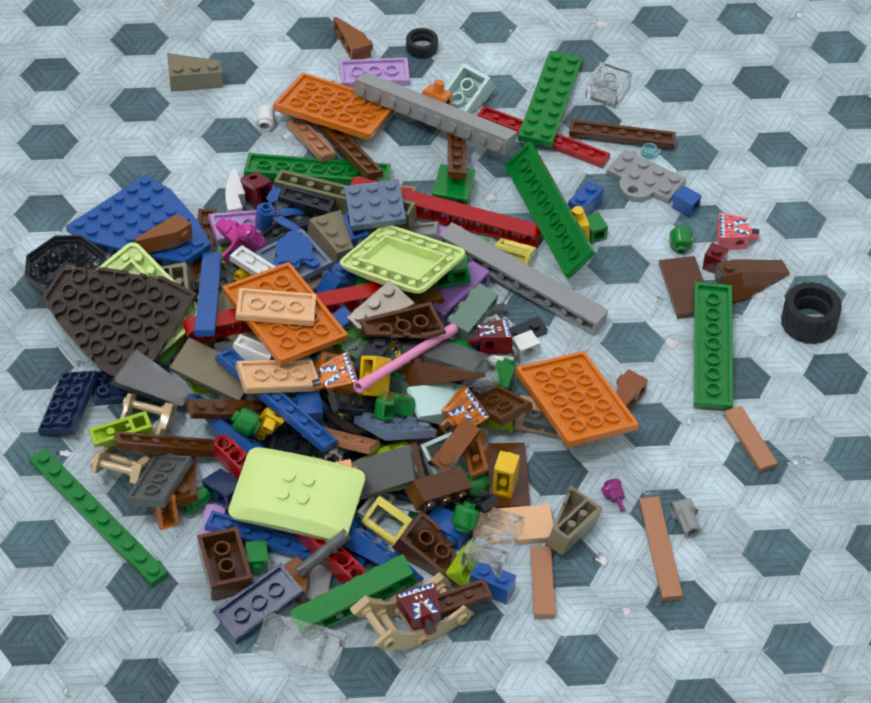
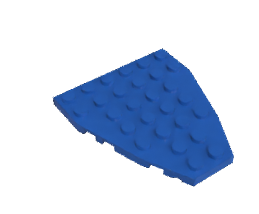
M146 175L66 225V231L71 235H82L95 246L108 247V251L114 252L115 250L122 249L128 243L134 242V239L177 214L192 224L193 238L179 247L148 254L154 259L162 260L163 264L170 265L186 262L189 265L201 257L203 253L211 250L209 239L198 220L170 188Z

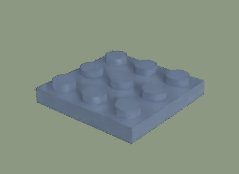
M399 179L344 186L351 231L406 224Z
M303 229L298 230L299 234L311 240L313 255L320 261V266L317 269L300 265V269L297 272L306 281L332 268L333 261ZM278 241L256 251L255 254L273 264L277 257L276 243Z
M368 412L363 413V415L354 416V424L386 441L436 438L437 430L430 427L429 423L419 421L417 417L393 414L391 420L383 421L376 419L373 413Z

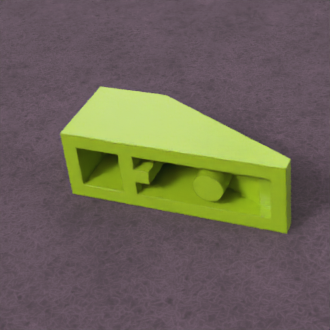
M146 411L88 429L94 447L115 446L113 438L115 431L153 434L152 425Z

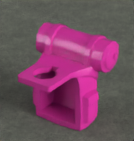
M221 218L215 224L216 229L232 243L221 255L222 259L229 266L233 262L230 261L228 255L231 251H236L241 245L254 252L266 247L265 238L256 231L255 226L252 224L243 223L240 225L232 219L227 220Z

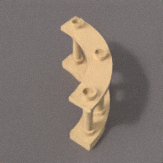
M128 393L123 400L122 407L124 409L120 419L131 416L134 408L160 415L161 419L158 427L152 428L153 434L165 435L166 430L171 429L178 404L165 403L164 406L159 407L136 401L137 394ZM105 446L92 457L90 464L92 467L91 473H98L103 469L127 474L130 477L129 482L135 484L154 454L161 453H143L144 455L141 459L135 460L116 455V446Z
M438 572L420 586L434 582L437 594L446 592L447 587L452 583L447 577ZM365 595L350 608L355 616L369 621L380 637L374 644L386 650L423 647L428 642L450 632L457 626L467 623L474 614L472 610L463 605L457 611L436 623L437 631L435 633L426 635L423 629H411L397 607L396 596L384 602L382 599ZM400 616L411 632H399L390 617ZM379 621H382L388 631L384 629Z

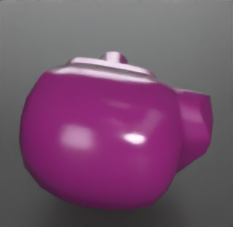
M620 479L607 480L604 483V487L601 488L603 495L607 499H611L613 503L617 502L620 511H624L625 508L622 500L625 496Z

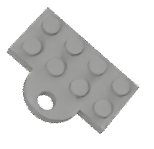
M625 149L606 171L607 176L620 181V194L632 202H644L654 197L668 204L672 200L674 192L676 190L679 191L686 183L685 177Z

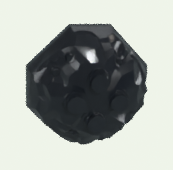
M54 235L26 255L25 279L36 292L43 296L62 267L97 269L107 261V254L82 235Z

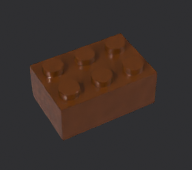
M238 527L197 535L198 552L211 600L236 595L252 583V575Z

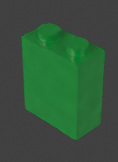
M440 164L432 196L469 205L475 184L476 169L466 168V179L455 180L448 178L447 165Z

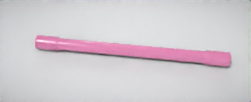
M453 323L444 327L446 334L428 338L370 375L359 379L353 384L355 391L358 393L365 391L380 379L443 340H447L457 334V326Z

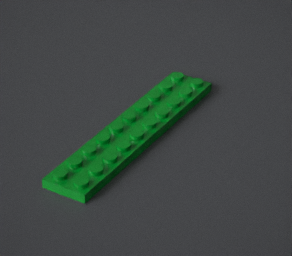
M528 141L504 166L566 277L571 278L596 252L534 144Z

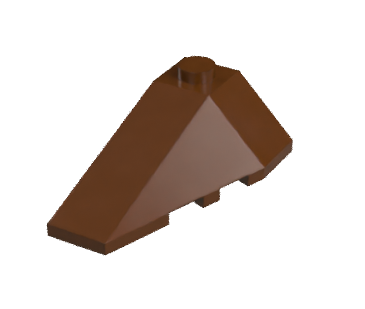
M421 358L413 359L410 361V364L403 365L405 382L410 387L486 377L485 373L429 361L422 362Z

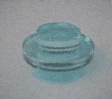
M646 143L641 148V155L644 158L654 159L658 156L659 151L653 143Z

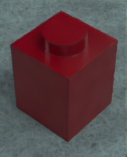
M712 242L704 255L702 269L715 274L717 263L727 261L729 249Z

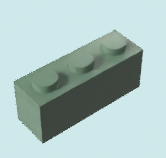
M480 283L475 289L472 288L467 295V299L461 301L458 305L457 312L455 314L452 313L447 320L448 325L453 323L458 328V333L453 336L467 341V334H474L478 329V324L483 323L497 305L498 293Z

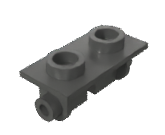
M531 409L525 413L523 426H526V428L540 431L541 426H544V432L558 434L542 411Z

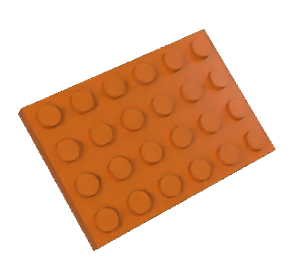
M303 72L273 104V110L281 114H288L297 119L307 120L313 124L335 129L348 135L351 134L364 140H370L394 112V110L354 95V88Z
M290 262L222 286L223 294L235 309H237L239 288L315 294ZM317 295L314 326L245 321L279 366L348 340L347 332Z
M585 351L517 366L515 369V373L568 448L636 431L639 428L637 420Z

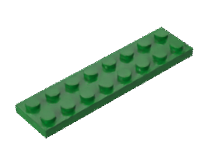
M549 51L519 131L518 141H529L532 144L552 148L583 57Z
M248 153L244 168V176L259 172L270 180H275L281 169L343 185H350L352 178L356 176L365 178L348 160L331 159L320 162L317 158ZM376 163L384 173L383 177L375 178L374 180L378 182L389 180L391 164Z
M694 283L693 407L723 410L733 408L732 285Z

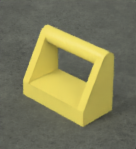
M501 238L495 244V247L507 252L529 266L536 253V247Z
M379 496L360 523L391 545H394L410 524L412 518ZM377 505L404 524L395 537L369 519Z

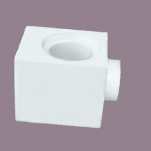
M532 330L512 337L511 355L516 357L519 363L539 356L541 342Z

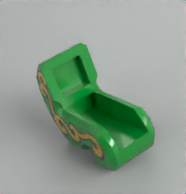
M383 392L376 399L374 416L376 419L383 421L391 420L393 414L411 417L414 412L415 399L408 394Z

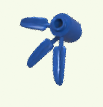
M275 186L266 198L269 202L261 203L257 206L255 224L258 229L265 230L273 225L274 220L291 231H298L301 229L299 226L283 217L305 214V211L300 208L279 209L278 213H275V208L271 204L276 202L281 191V187Z

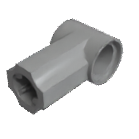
M335 446L325 452L324 458L326 461L334 463L344 461L346 449Z
M688 498L671 502L670 512L672 518L678 521L684 536L690 539L700 534L702 528L696 518L692 499Z

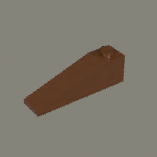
M733 259L717 263L714 279L717 284L732 285V304L750 299L751 295L756 292L760 293L766 286L779 282L789 276L790 272L783 260Z
M431 302L363 318L359 321L368 337L430 338L446 334V330Z
M421 511L396 541L392 549L400 555L404 554L408 562L433 576L440 572L449 579L452 587H460L446 575V571L457 556L451 547L452 543L443 536L438 523Z

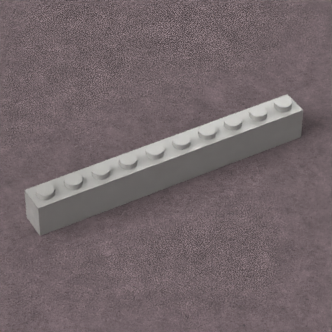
M365 72L355 79L354 95L502 155H506L515 148L517 132L369 72Z
M451 222L439 235V241L464 249L469 263L473 261L489 270L492 279L594 336L605 324L608 310L603 306L580 295L571 288L564 286L555 279L548 277L539 270L532 268L462 227Z

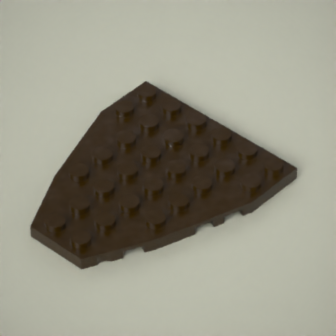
M62 267L42 296V300L74 343L104 374L114 378L135 349L153 362H156L197 298V293L164 276L151 277L144 273H140V275L131 274L129 271L98 267V269Z

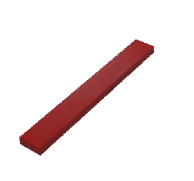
M485 105L477 114L481 118L516 131L517 136L524 121ZM558 133L552 148H550L602 169L610 159L611 154Z

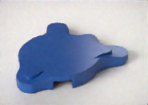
M289 231L276 243L277 257L273 262L274 266L290 262L296 271L300 269V265H306L311 269H317L320 266V261L313 255L311 240L299 234V232Z

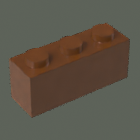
M462 467L413 480L405 492L416 511L422 509L427 511L439 504L444 506L455 499L457 501L463 500L468 496L467 493L472 488V485Z

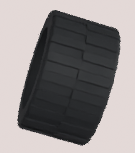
M814 282L797 284L786 294L781 315V325L791 338L807 344L823 343L832 338L836 332L842 310L841 299L834 290L823 284ZM812 309L824 316L811 317L801 313L799 310Z

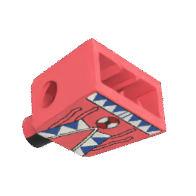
M719 213L717 224L718 245L729 250L746 249L749 239H759V229L749 228L748 218Z

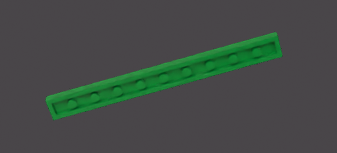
M46 448L29 458V463L151 587L168 577V571Z

